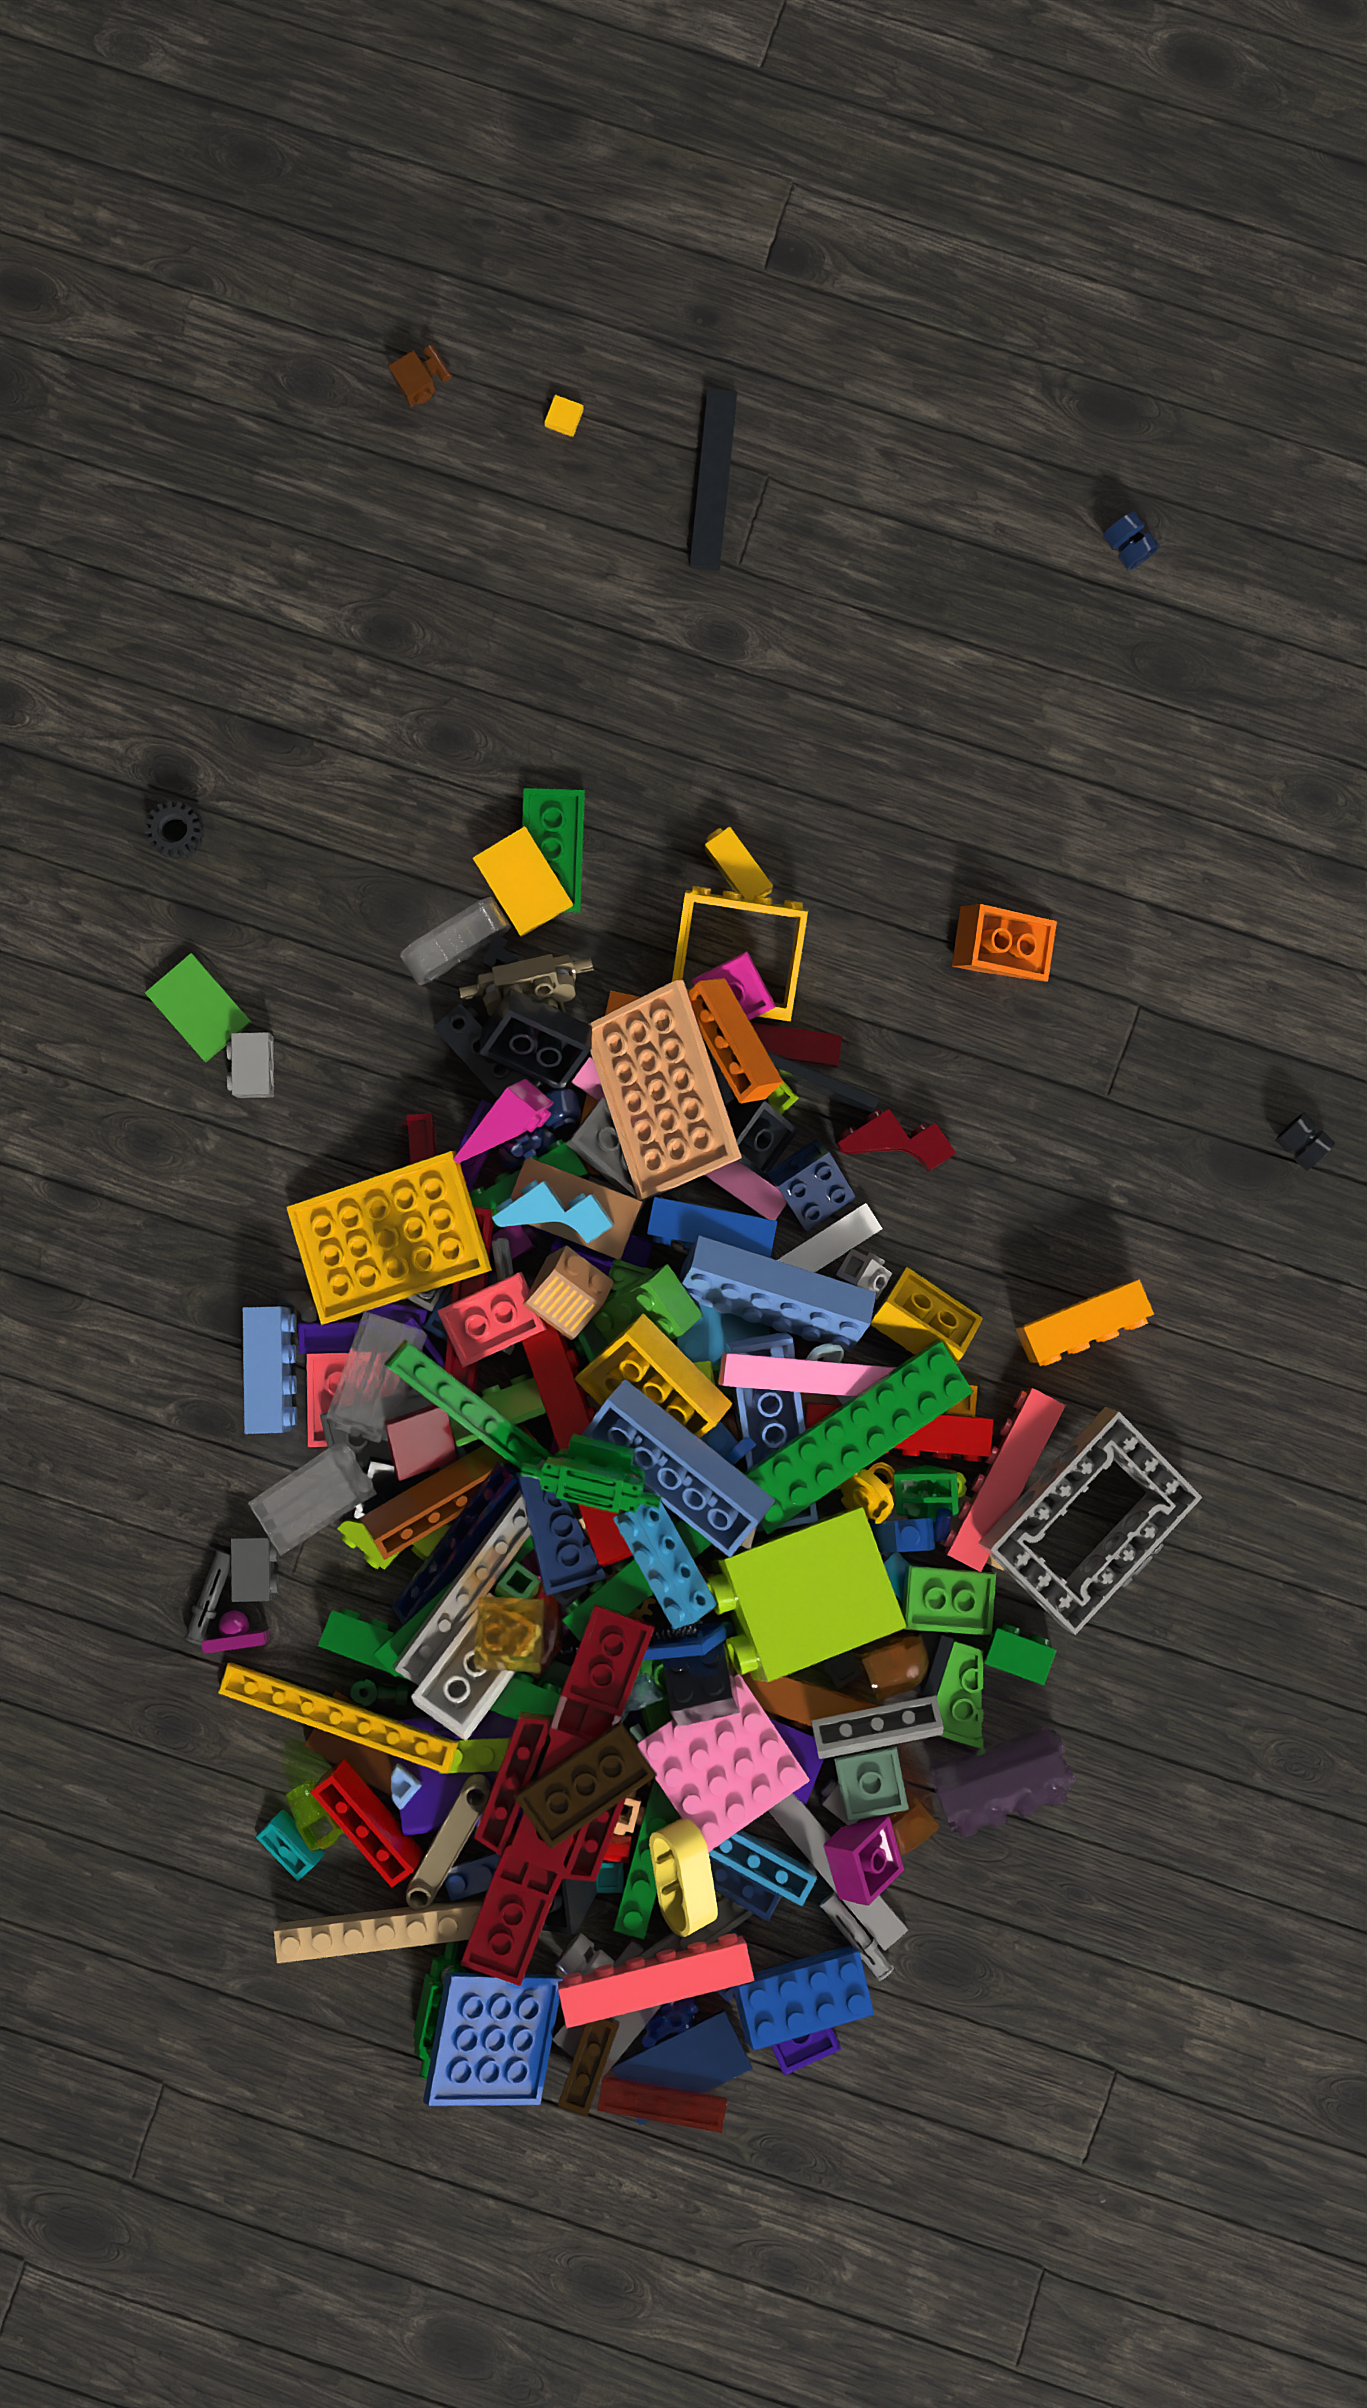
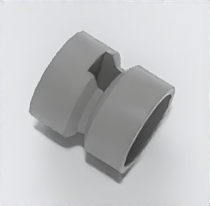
M580 1932L563 1950L555 1966L566 1975L580 1972L583 1976L594 1973V1969L599 1966L613 1965L615 1961L601 1949L595 1951L594 1943Z

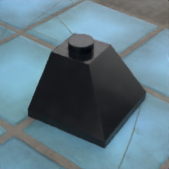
M757 1100L729 1111L727 1115L742 1157L737 1161L765 1179L767 1176L766 1172L772 1169L798 1132V1129L765 1100Z
M562 1878L542 1931L565 1934L577 1933L597 1894L596 1883L594 1881Z

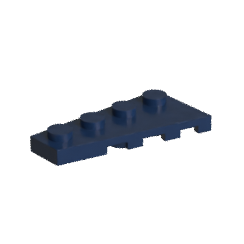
M522 1472L517 1473L542 1587L546 1596L607 1578L600 1564H598L595 1554L568 1502L556 1498V1493L542 1490L539 1479L525 1475L522 1476Z

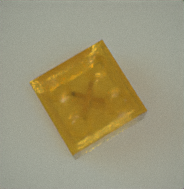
M479 1596L474 1652L476 1669L541 1672L545 1618L544 1600Z

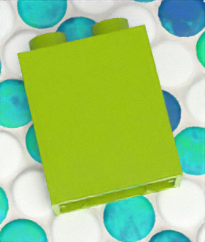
M863 1507L845 1509L819 1519L816 1522L808 1523L753 1544L750 1549L734 1552L731 1557L725 1555L711 1560L715 1575L704 1580L717 1603L713 1607L714 1611L718 1615L729 1611L737 1633L736 1636L726 1639L727 1650L735 1670L739 1675L751 1672L753 1680L770 1682L907 1627Z

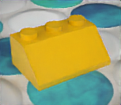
M906 1267L880 1305L870 1325L915 1355L939 1339L957 1364L965 1354L983 1318Z

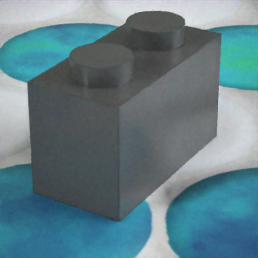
M245 1536L231 1539L232 1602L270 1601L275 1598V1593H279V1575L274 1574V1562L279 1560V1545L274 1543V1536Z

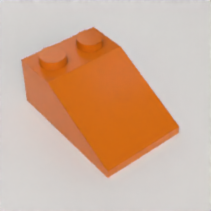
M983 904L961 906L952 967L1047 982L1057 921Z

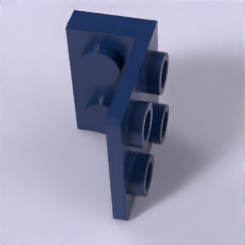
M817 1139L766 1172L771 1182L782 1193L805 1231L810 1230L856 1198L830 1152Z

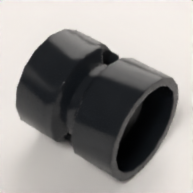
M1303 1112L1282 1130L1275 1141L1287 1152L1295 1151L1294 1160L1307 1171L1332 1149L1335 1142L1324 1131L1315 1132L1316 1126L1314 1121Z

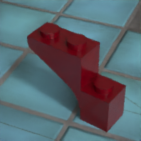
M877 1109L864 1118L867 1124L858 1130L853 1125L839 1135L841 1141L836 1145L843 1154L903 1151L915 1157L927 1172L956 1154L936 1122L929 1127L926 1122L910 1132L913 1138L909 1139L890 1109L883 1113L880 1109Z

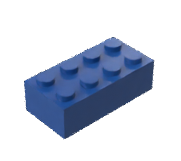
M654 1197L647 1236L653 1238L652 1242L655 1245L671 1247V1243L675 1242L683 1244V1250L690 1251L698 1236H702L770 1258L777 1221Z
M851 1945L753 1973L754 1981L733 1986L745 2042L753 2050L874 2015L860 1953Z

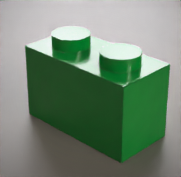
M1003 1623L1002 1628L993 1625L992 1635L989 1637L983 1654V1662L986 1665L1045 1685L1056 1653V1649L1049 1645L1051 1640L1034 1633L1031 1638L1020 1635V1628L1007 1623Z

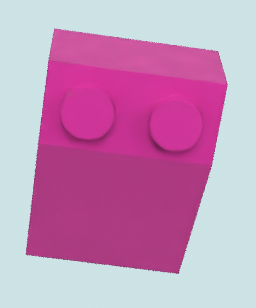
M526 1079L507 1087L453 1160L456 1163H460L526 1131L532 1132L537 1126L540 1128L550 1117L551 1113L548 1109L554 1102Z

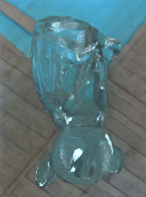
M644 1672L635 1679L621 1717L622 1723L628 1716L629 1711L639 1710L646 1705L663 1699L662 1693L655 1685L656 1681L647 1672Z

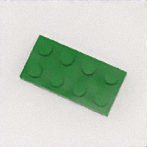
M524 788L522 828L526 827L573 903V906L564 912L581 913L585 790Z

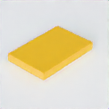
M525 826L473 857L474 862L520 937H523L573 906V903Z

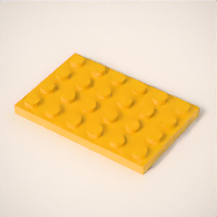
M450 1151L286 1207L321 1325L492 1271L460 1163H456L453 1160L457 1155L456 1151Z

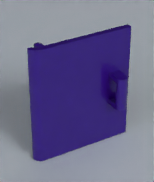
M488 1710L468 1739L511 1737L517 1720ZM432 1716L399 1720L400 1722L451 1740L462 1739ZM394 1756L395 1766L401 1763L423 1784L403 1809H400L404 1836L438 1831L465 1781L475 1774L484 1775L488 1778L492 1788L498 1771L439 1774L437 1770ZM478 1789L470 1790L474 1794L483 1793L481 1790ZM521 1807L516 1820H521L524 1811Z

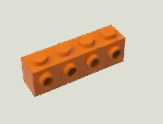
M725 978L699 981L688 992L700 1033L739 1103L766 1099L783 1083V1080Z

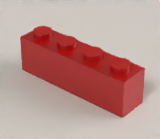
M343 1759L323 1774L310 1793L391 1888L414 1872L425 1852L410 1835L404 1836L402 1825L351 1765Z

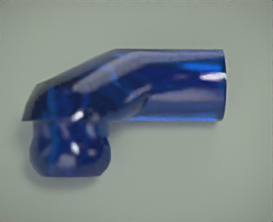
M940 1508L937 1510L936 1520L933 1522L935 1543L945 1540L949 1535L952 1520V1511L950 1509Z

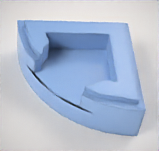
M401 1763L395 1766L391 1774L392 1799L399 1809H403L423 1785Z

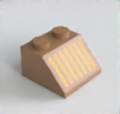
M566 1245L547 1256L523 1305L572 1340L603 1306L614 1281Z

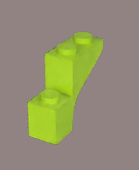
M349 1519L337 1528L343 1533L340 1538L351 1548L354 1549L358 1546L366 1553L363 1558L375 1569L382 1567L385 1570L403 1551L401 1550L384 1560L360 1520ZM448 1522L413 1543L414 1546L411 1550L422 1560L426 1561L429 1558L433 1562L460 1531Z

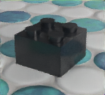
M724 1641L705 1655L663 1659L670 1711L679 1727L741 1713L733 1666Z

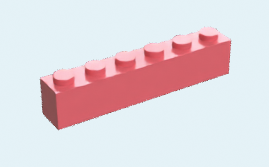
M1028 1388L1026 1392L1021 1391L1013 1406L1017 1408L1012 1420L1007 1418L999 1433V1435L1003 1436L999 1446L991 1448V1455L985 1461L989 1465L984 1475L979 1473L972 1485L971 1490L975 1491L970 1503L967 1501L963 1503L957 1515V1518L961 1520L956 1530L950 1529L943 1542V1545L947 1547L944 1552L945 1554L979 1572L982 1571L990 1554L978 1542L1017 1502L1066 1405L1034 1388Z
M727 1934L719 1937V1942L707 1945L704 1941L695 1942L688 1945L687 1950L675 1952L674 1949H667L658 1952L655 1958L644 1960V1957H635L625 1961L626 1965L613 1968V1965H603L595 1968L594 1973L582 1976V1973L576 1972L565 1975L563 1981L558 1982V1991L566 2027L569 2028L752 1982L754 1977L746 1942L743 1936L737 1937V1934Z

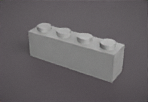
M937 1696L811 1720L819 1759L943 1735V1722Z

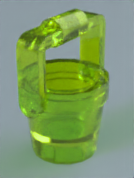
M313 1779L285 1795L296 1821V1828L307 1848L312 1852L319 1848H328L338 1841V1836L344 1833L310 1793L316 1785ZM326 1816L333 1830L320 1837L317 1841L309 1826Z

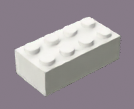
M488 1593L411 1696L414 1704L466 1741L541 1639L540 1628Z

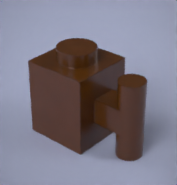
M429 345L423 350L428 359L423 363L413 350L388 365L393 381L410 408L415 404L421 405L430 400L432 394L436 392L432 376L437 374L442 382H447L452 378V374L434 345Z

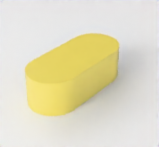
M681 1818L652 1833L649 1846L662 1915L675 1934L680 1937H686L716 1920L717 1904L705 1839L699 1828L691 1820H683Z

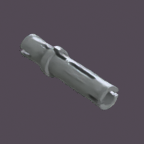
M833 1892L819 1906L823 1908L852 1947L859 1951L861 1959L871 1969L877 1980H883L894 1970L893 1965L888 1962L877 1948V1941L874 1938H869L856 1919L838 1899L837 1894Z

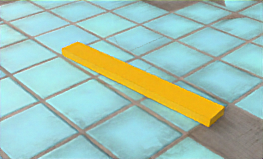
M232 1662L227 1663L218 1691L219 1694L445 1774L450 1772L459 1743Z

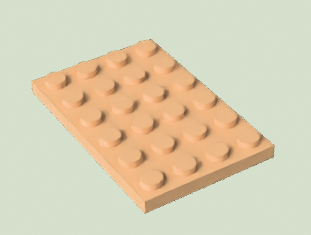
M675 980L589 1023L592 1026V1049L590 1052L638 1200L642 1201L652 1198L742 1158L683 980Z

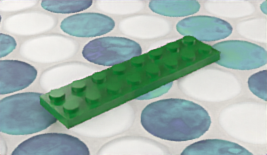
M937 1339L743 1473L776 1500L759 1522L767 1534L780 1527L973 1393V1390L941 1340Z

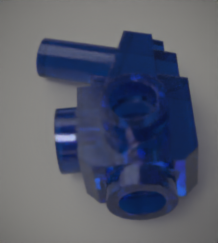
M692 1997L662 2004L660 2007L661 2012L645 2025L647 2033L643 2037L642 2043L646 2048H652L656 2041L669 2033L673 2034L675 2031L677 2034L683 2033L693 2024L691 2020L694 2018V2014L699 2011V2007Z

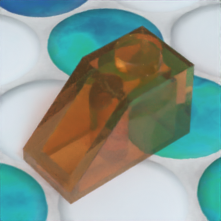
M917 1796L908 1803L909 1810L899 1811L890 1818L900 1856L916 1849L940 1828L937 1820Z

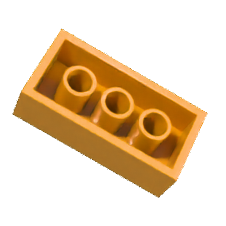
M1135 1280L1015 1329L1029 1362H1038L1040 1366H1046L1061 1360L1060 1353L1067 1351L1068 1354H1075L1090 1348L1089 1341L1095 1339L1096 1342H1104L1119 1336L1118 1329L1124 1327L1126 1331L1148 1324L1146 1318L1154 1315V1312L1140 1280Z

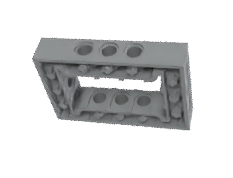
M1105 1407L978 1543L1061 1627L1076 1635L1202 1497L1119 1411ZM1114 1459L1146 1494L1073 1573L1064 1580L1053 1573L1044 1564L1045 1560L1032 1552L1023 1541L1035 1543L1041 1540L1046 1535L1044 1531L1060 1514L1064 1515L1067 1512L1066 1508L1081 1492L1085 1493L1088 1490L1087 1485L1102 1469L1106 1470Z

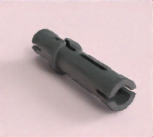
M216 1549L214 1560L197 1605H193L191 1609L193 1616L184 1639L194 1644L202 1645L201 1641L205 1637L210 1621L215 1619L217 1614L214 1610L231 1566V1554ZM220 1569V1573L216 1581L215 1587L213 1589L212 1594H210L215 1577L217 1575L218 1570ZM207 1600H209L202 1622L200 1625H198Z

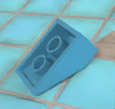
M696 1304L703 1316L685 1334L678 1337L677 1348L692 1363L711 1361L712 1365H721L722 1352L727 1353L725 1342L769 1335L770 1326L758 1322L751 1323L742 1317L730 1313H719L711 1307Z

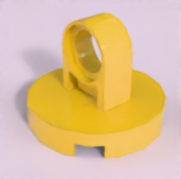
M881 1462L874 1464L869 1470H860L836 1487V1490L841 1489L844 1495L841 1502L847 1509L863 1507L867 1520L871 1518L876 1520L875 1524H880L892 1513L894 1507L893 1498L889 1492L894 1484V1469L890 1465ZM874 1473L884 1474L887 1477L888 1484H884Z

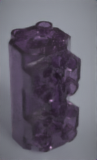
M1047 1727L929 1767L936 1794L943 1813H946L948 1818L947 1824L951 1832H959L961 1838L969 1837L976 1834L979 1827L988 1824L990 1827H997L1008 1822L1006 1815L1011 1812L1018 1811L1020 1817L1036 1813L1039 1806L1048 1803L1050 1806H1057L1068 1801L1066 1794L1071 1791L1070 1785L1076 1784L1070 1765L1067 1766L1065 1760L1062 1761L1061 1754L1065 1753V1749L1060 1736L1056 1735L1054 1730L1050 1731Z

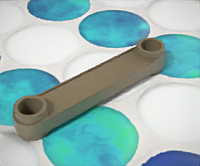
M475 1774L465 1781L410 1879L405 1895L407 1903L411 1908L424 1910L432 1903L480 1818L491 1791V1784L484 1775ZM478 1789L481 1790L483 1793L474 1794L470 1790ZM420 1890L426 1894H417L415 1891Z

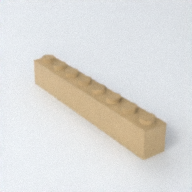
M484 1898L430 1904L424 1910L404 1907L282 1922L274 1930L277 1963L469 1940Z

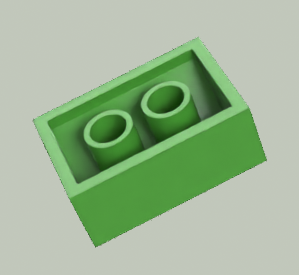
M528 1374L510 1380L512 1386L500 1390L499 1385L481 1391L483 1395L481 1399L514 1425L546 1413L535 1378L529 1379ZM448 1415L457 1447L479 1439Z

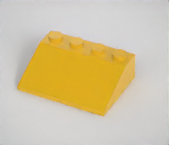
M644 1313L574 1378L601 1406L626 1379L698 1438L717 1425L733 1404Z

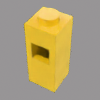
M731 827L724 831L719 828L706 838L708 842L705 844V852L735 892L742 893V899L753 900L754 895L766 896L772 892V883Z

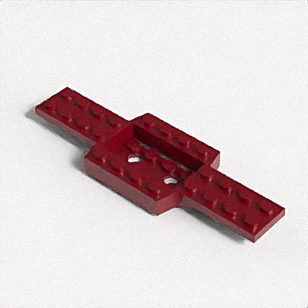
M594 1604L554 1714L520 1712L475 1831L474 1838L499 1854L500 1858L460 1965L521 1986L562 1878L596 1881L626 1798L577 1831L566 1863H564L574 1834L550 1849L546 1842L538 1836L536 1828L525 1812H523L513 1842H507L520 1809V1805L514 1798V1793L529 1784L548 1733L551 1740L537 1777L621 1720L655 1625Z

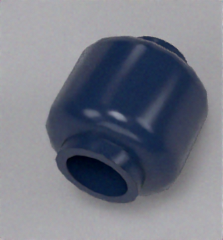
M549 1087L544 1095L554 1103L548 1109L551 1115L544 1123V1126L551 1128L555 1133L571 1131L576 1127V1123L580 1121L582 1114L577 1094L568 1088L556 1089Z

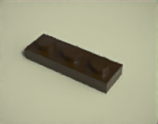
M605 2018L585 2023L558 2101L559 2107L588 2117L620 2021Z

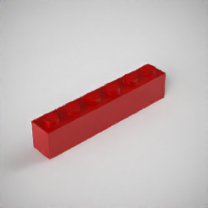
M805 1402V1430L842 1405ZM941 1414L894 1448L902 1449L901 1454L908 1456H920V1451H930L934 1458L951 1459V1453L963 1454V1460L981 1462L982 1456L990 1457L994 1419Z

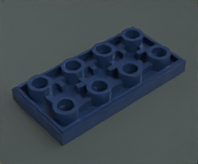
M725 2008L616 2062L612 2066V2070L639 2126L753 2069Z

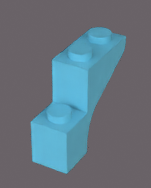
M537 1180L521 1190L523 1196L515 1202L509 1198L495 1209L498 1214L492 1217L494 1222L500 1227L561 1222L575 1229L586 1244L615 1225L594 1194H590L588 1197L584 1193L580 1194L568 1203L571 1208L567 1211L547 1181L539 1184Z

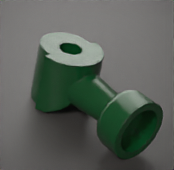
M368 1676L354 1683L351 1687L350 1695L355 1702L363 1704V1706H369L375 1700H395L396 1706L408 1708L411 1683L398 1682L397 1687L378 1684L373 1677Z

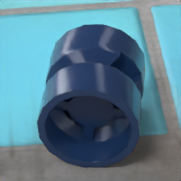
M1134 511L1122 517L1103 534V538L1110 548L1119 551L1118 559L1127 571L1142 564L1160 547L1150 532L1144 533L1145 524Z

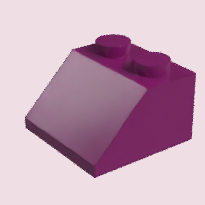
M886 1815L841 1827L823 1845L838 1899L869 1906L904 1871L891 1820Z

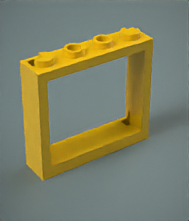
M693 886L692 891L686 890L672 982L683 980L694 902L797 918L784 1004L775 1003V1008L758 1016L791 1022L808 909L802 908L803 903L798 901L785 900L784 905L772 903V898L754 895L753 900L741 898L742 893L723 891L722 896L711 894V889L706 887Z

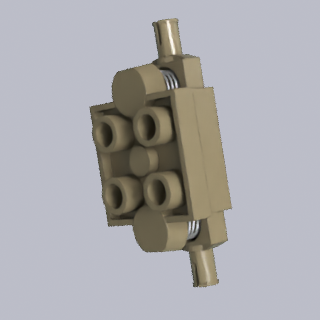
M552 954L493 967V972L478 975L476 985L460 987L459 990L462 1001L480 996L484 1001L489 1016H492L510 988L566 1014L564 1002L570 1001L576 995V974L593 971L594 969L591 957L573 962L569 955L553 958Z

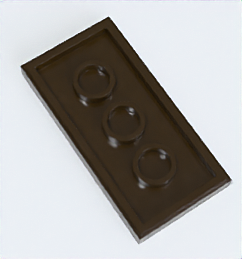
M620 1720L514 1793V1798L548 1847L552 1849L655 1778L657 1772Z

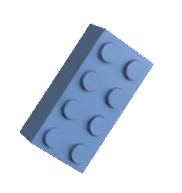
M243 1308L245 1434L293 1431V1425H297V1407H292V1394L297 1392L296 1376H292L291 1363H296V1346L291 1345V1332L296 1330L295 1314H291V1308Z

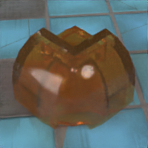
M919 1630L890 1639V1645L862 1654V1660L878 1702L911 1691L919 1686L926 1677L929 1666L928 1654Z

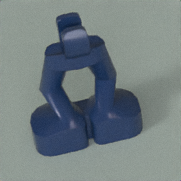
M543 1124L540 1128L537 1126L532 1132L528 1131L518 1138L514 1137L501 1143L498 1151L499 1157L504 1166L510 1169L516 1168L525 1159L547 1153L546 1148L556 1142L557 1138L552 1129Z

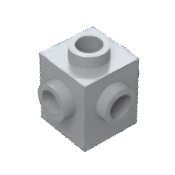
M851 1249L836 1275L848 1284L876 1292L875 1299L877 1300L893 1273L883 1267L885 1261L871 1252L866 1256Z

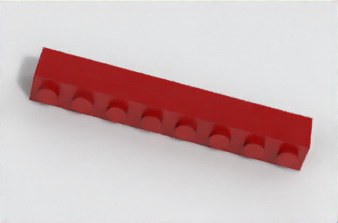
M544 1321L548 1329L522 1340L559 1450L569 1449L572 1435L581 1436L596 1416L597 1411L594 1407L590 1408L587 1396L590 1394L574 1379L579 1374L576 1367L580 1366L575 1350H570L565 1335ZM578 1504L598 1564L609 1565L633 1555L613 1520V1517L618 1513Z

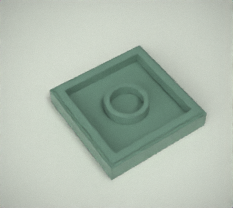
M896 1745L834 1757L847 1822L909 1810Z

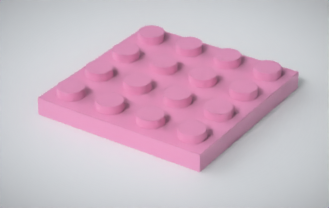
M736 1674L734 1677L741 1713L681 1727L678 1726L673 1718L637 1743L657 1772L655 1779L683 1820H691L701 1831L708 1852L810 1781L739 1674Z

